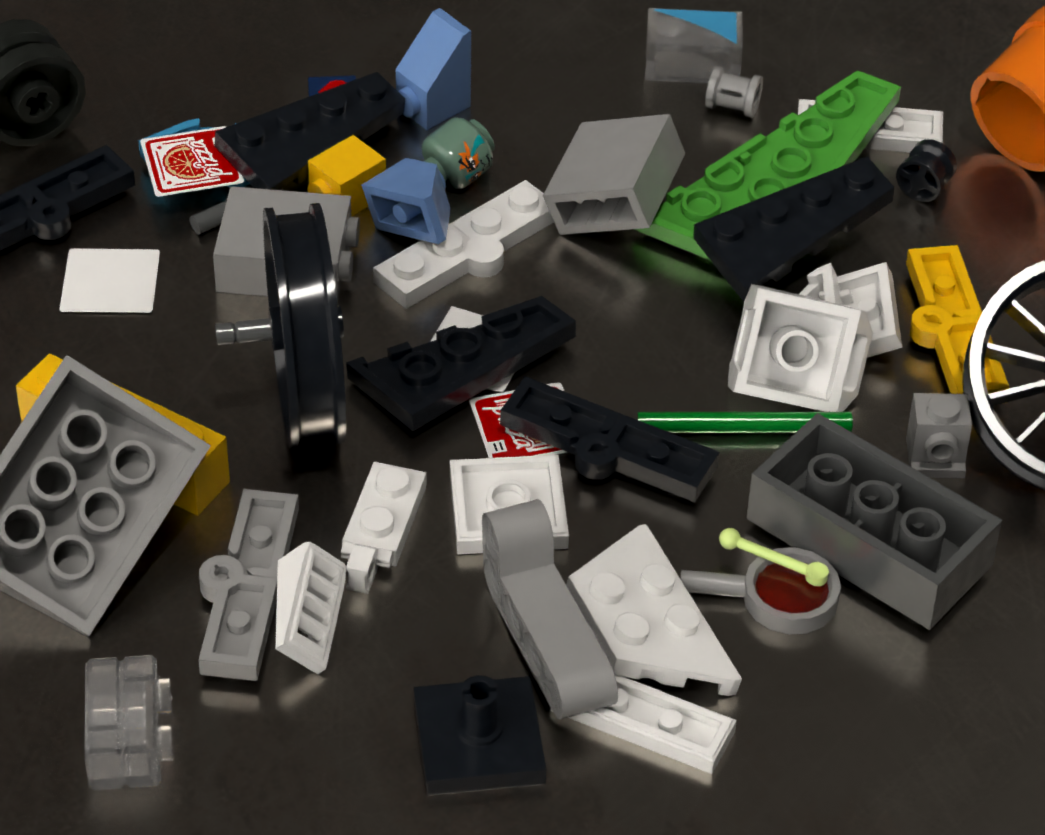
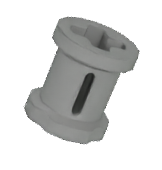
M715 66L707 86L705 107L714 109L718 105L744 111L746 117L753 118L761 98L763 77L754 75L752 79L725 73L723 67ZM727 90L739 92V93H742V94H738V93H734V92H729V91H727Z

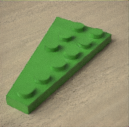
M858 70L818 95L815 105L799 115L792 112L781 119L779 128L767 136L759 133L705 168L704 177L687 188L679 185L666 194V201L660 205L650 228L633 230L710 260L693 239L694 224L856 161L899 102L901 86Z

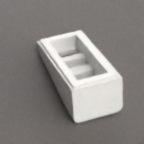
M304 542L278 560L275 649L312 672L319 674L326 669L345 585L346 565L314 543ZM298 629L307 634L308 638L298 633Z

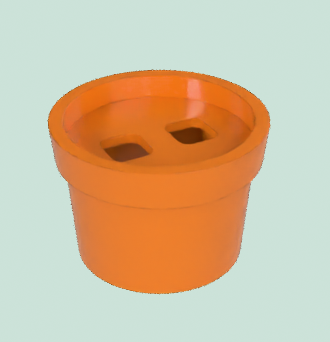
M1045 6L1032 14L1017 30L1012 44L976 78L971 88L970 98L976 121L989 142L1007 159L1024 169L1035 172L1045 171Z

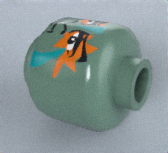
M451 118L422 142L424 162L437 164L439 171L444 177L446 186L454 190L461 191L493 165L492 152L495 150L494 141L486 128L475 119L467 121L464 118Z

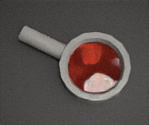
M796 547L775 548L773 550L808 565L813 562L825 564L829 569L828 580L824 585L813 586L806 581L805 575L759 556L749 565L746 575L681 570L680 578L689 593L744 598L745 607L755 621L772 631L789 635L807 634L824 627L835 616L841 591L838 573L828 560L813 551Z

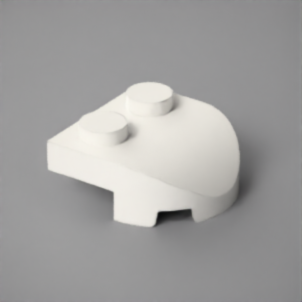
M887 262L838 277L832 264L829 263L813 270L807 275L809 284L799 295L866 311L873 332L867 358L902 348L893 275Z

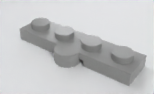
M243 489L228 545V555H216L202 563L199 569L200 591L205 599L213 602L198 659L200 675L252 681L258 680L277 602L278 560L289 553L299 512L298 494Z

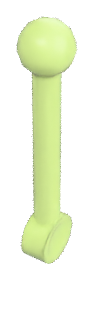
M726 528L720 533L719 542L725 549L739 548L805 575L806 581L813 586H822L828 580L829 569L821 562H813L808 565L744 539L734 528Z

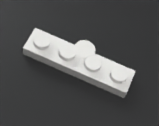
M524 180L448 224L446 240L440 244L420 240L373 267V283L405 309H408L467 273L482 278L498 274L504 266V251L554 223L543 198L544 193L527 180Z

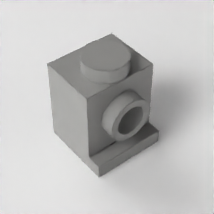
M913 393L906 435L910 467L929 478H965V461L972 429L968 394Z

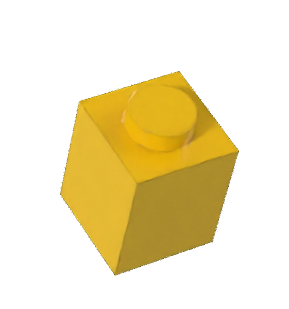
M351 135L308 160L309 184L307 191L308 193L351 196V216H354L368 208L362 184L386 170V158L356 136Z

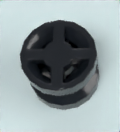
M931 139L922 140L915 145L909 153V157L898 167L896 171L898 186L907 196L920 202L932 201L944 189V184L948 183L956 173V157L950 148L943 143Z

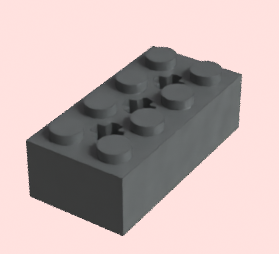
M819 413L814 415L751 474L747 519L792 547L813 551L828 560L838 575L928 630L993 566L1002 519Z

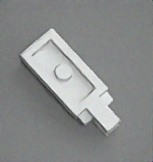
M373 462L342 539L341 558L348 559L346 571L348 572L347 590L368 594L379 566L387 568L397 566L426 490V472Z

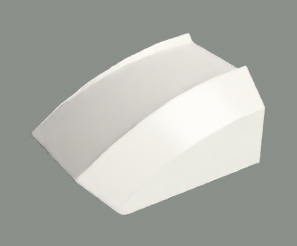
M751 284L744 301L732 359L729 364L728 387L736 393L814 410L844 412L858 396L873 335L866 311Z

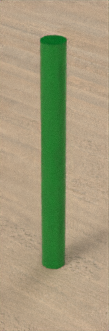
M637 412V420L670 433H796L817 413L852 432L853 428L852 412Z

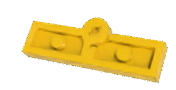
M958 245L908 249L906 266L920 307L912 314L909 330L910 337L919 346L936 350L950 393L963 394L962 376L965 353L969 340L981 317L982 310ZM990 335L988 343L994 344ZM985 358V380L988 394L1010 389L1001 362Z

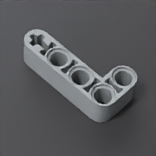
M536 499L483 513V565L489 592L555 716L561 720L616 704L618 701V688L612 666L554 564L553 530L548 512L542 501Z

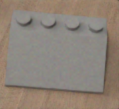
M66 355L0 454V591L89 637L211 445Z

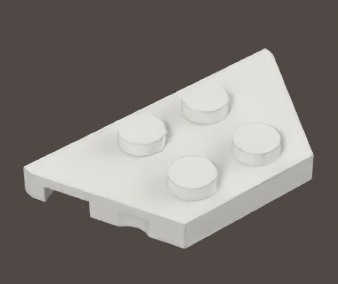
M647 524L634 528L568 577L566 585L606 654L614 675L638 680L650 678L661 684L684 688L687 678L717 683L719 695L732 696L737 694L742 681L741 676Z

